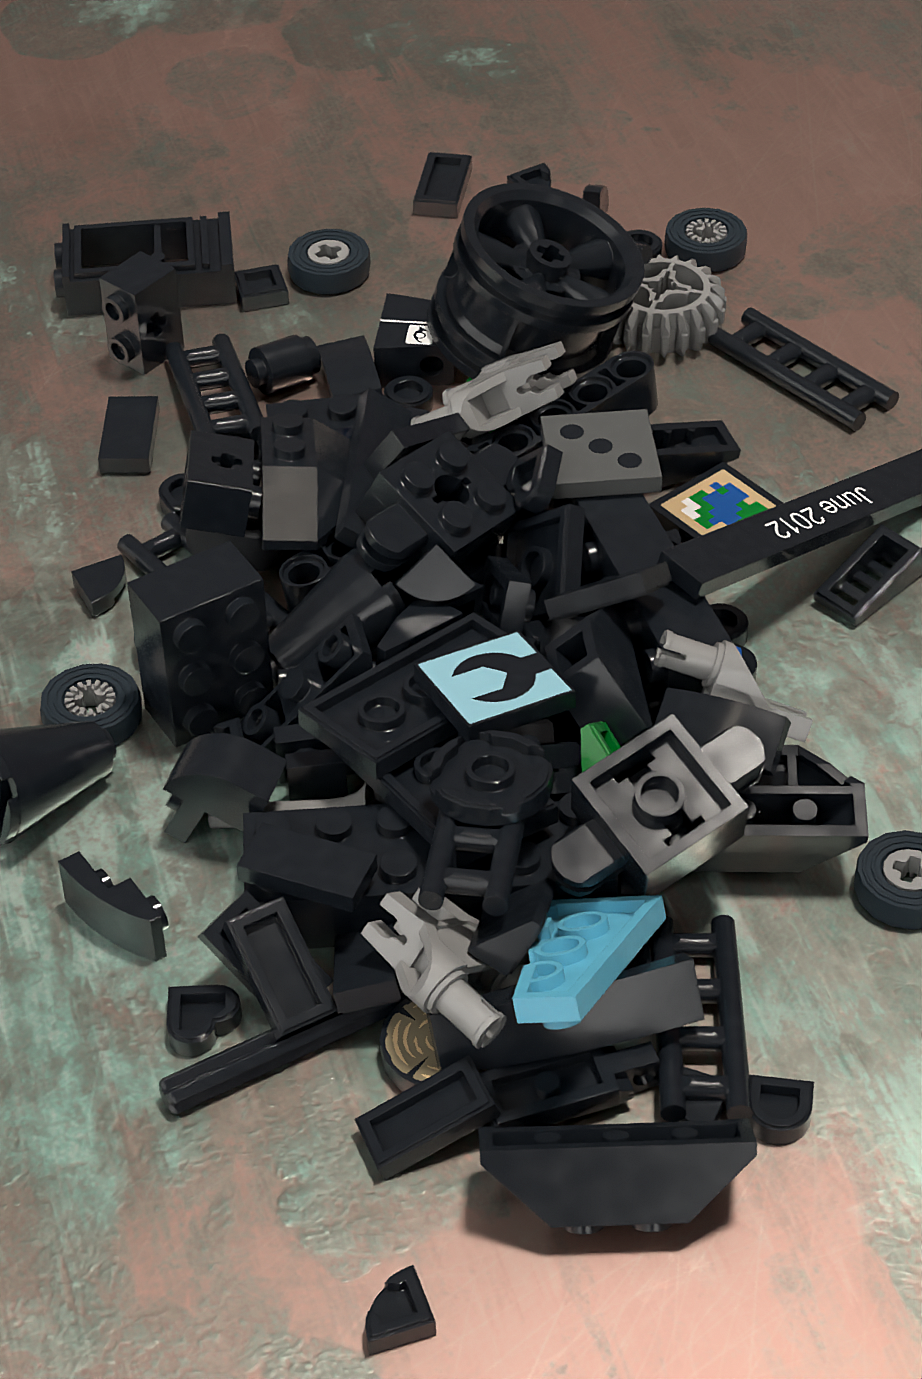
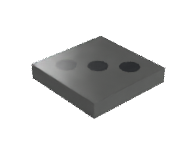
M647 409L541 416L543 446L549 444L563 452L553 499L662 491V473Z

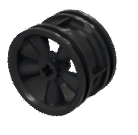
M506 183L486 188L470 200L463 214L462 221L454 238L453 251L446 268L438 279L435 291L428 305L427 324L429 332L436 346L448 361L471 379H475L480 375L481 369L486 365L514 354L528 352L560 341L566 352L560 357L550 360L552 365L547 370L537 374L544 375L550 372L552 375H560L574 369L577 378H580L608 359L614 337L622 320L628 314L644 278L645 269L641 252L633 238L616 220L600 208L573 194L552 187L529 183Z

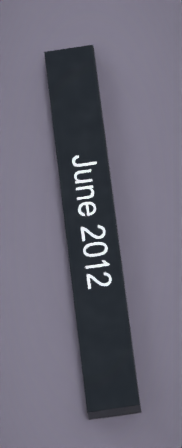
M922 449L663 550L657 563L666 561L672 581L691 597L698 599L922 505Z

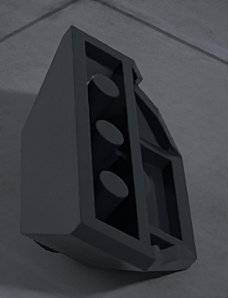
M280 413L274 417H260L258 461H261L260 486H262L260 506L262 550H318L328 541V535L336 530L351 440L314 418H302L293 413Z
M784 745L775 775H761L758 782L739 794L749 806L744 836L691 872H802L867 843L869 833L865 783L853 776H845L832 764L799 745Z
M749 1118L503 1128L478 1127L480 1165L551 1228L563 1227L566 1231L574 1234H592L601 1231L604 1226L632 1225L633 1228L644 1232H659L669 1229L672 1224L690 1223L757 1156V1141Z

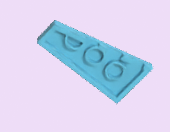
M662 895L552 900L544 926L538 935V941L533 942L529 948L530 964L523 965L512 998L517 1023H543L545 1028L553 1030L569 1028L580 1023L666 919Z

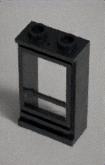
M229 211L218 212V218L207 219V216H200L199 220H193V217L74 225V229H70L69 223L62 224V242L54 243L56 269L54 270L55 292L57 298L65 297L68 316L104 313L99 278L117 266L82 269V267L121 264L140 251L176 268L180 307L237 303ZM188 259V261L166 262V260Z

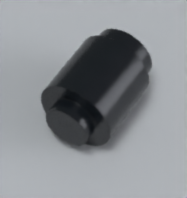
M291 335L253 347L249 352L248 360L245 362V373L249 383L265 395L306 383L312 379L314 374L319 373L321 370L319 350L309 336L299 337L298 335Z

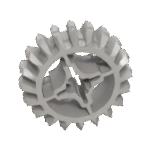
M658 254L657 258H652L648 264H644L645 271L642 284L628 314L619 326L613 344H625L627 351L638 349L647 354L660 353L664 358L667 353L673 352L684 356L686 349L701 351L703 343H708V337L715 334L718 327L722 328V324L725 321L727 303L725 288L721 286L720 277L711 275L710 267H697L696 260L692 259L684 262L679 260L678 255L670 259L662 258Z

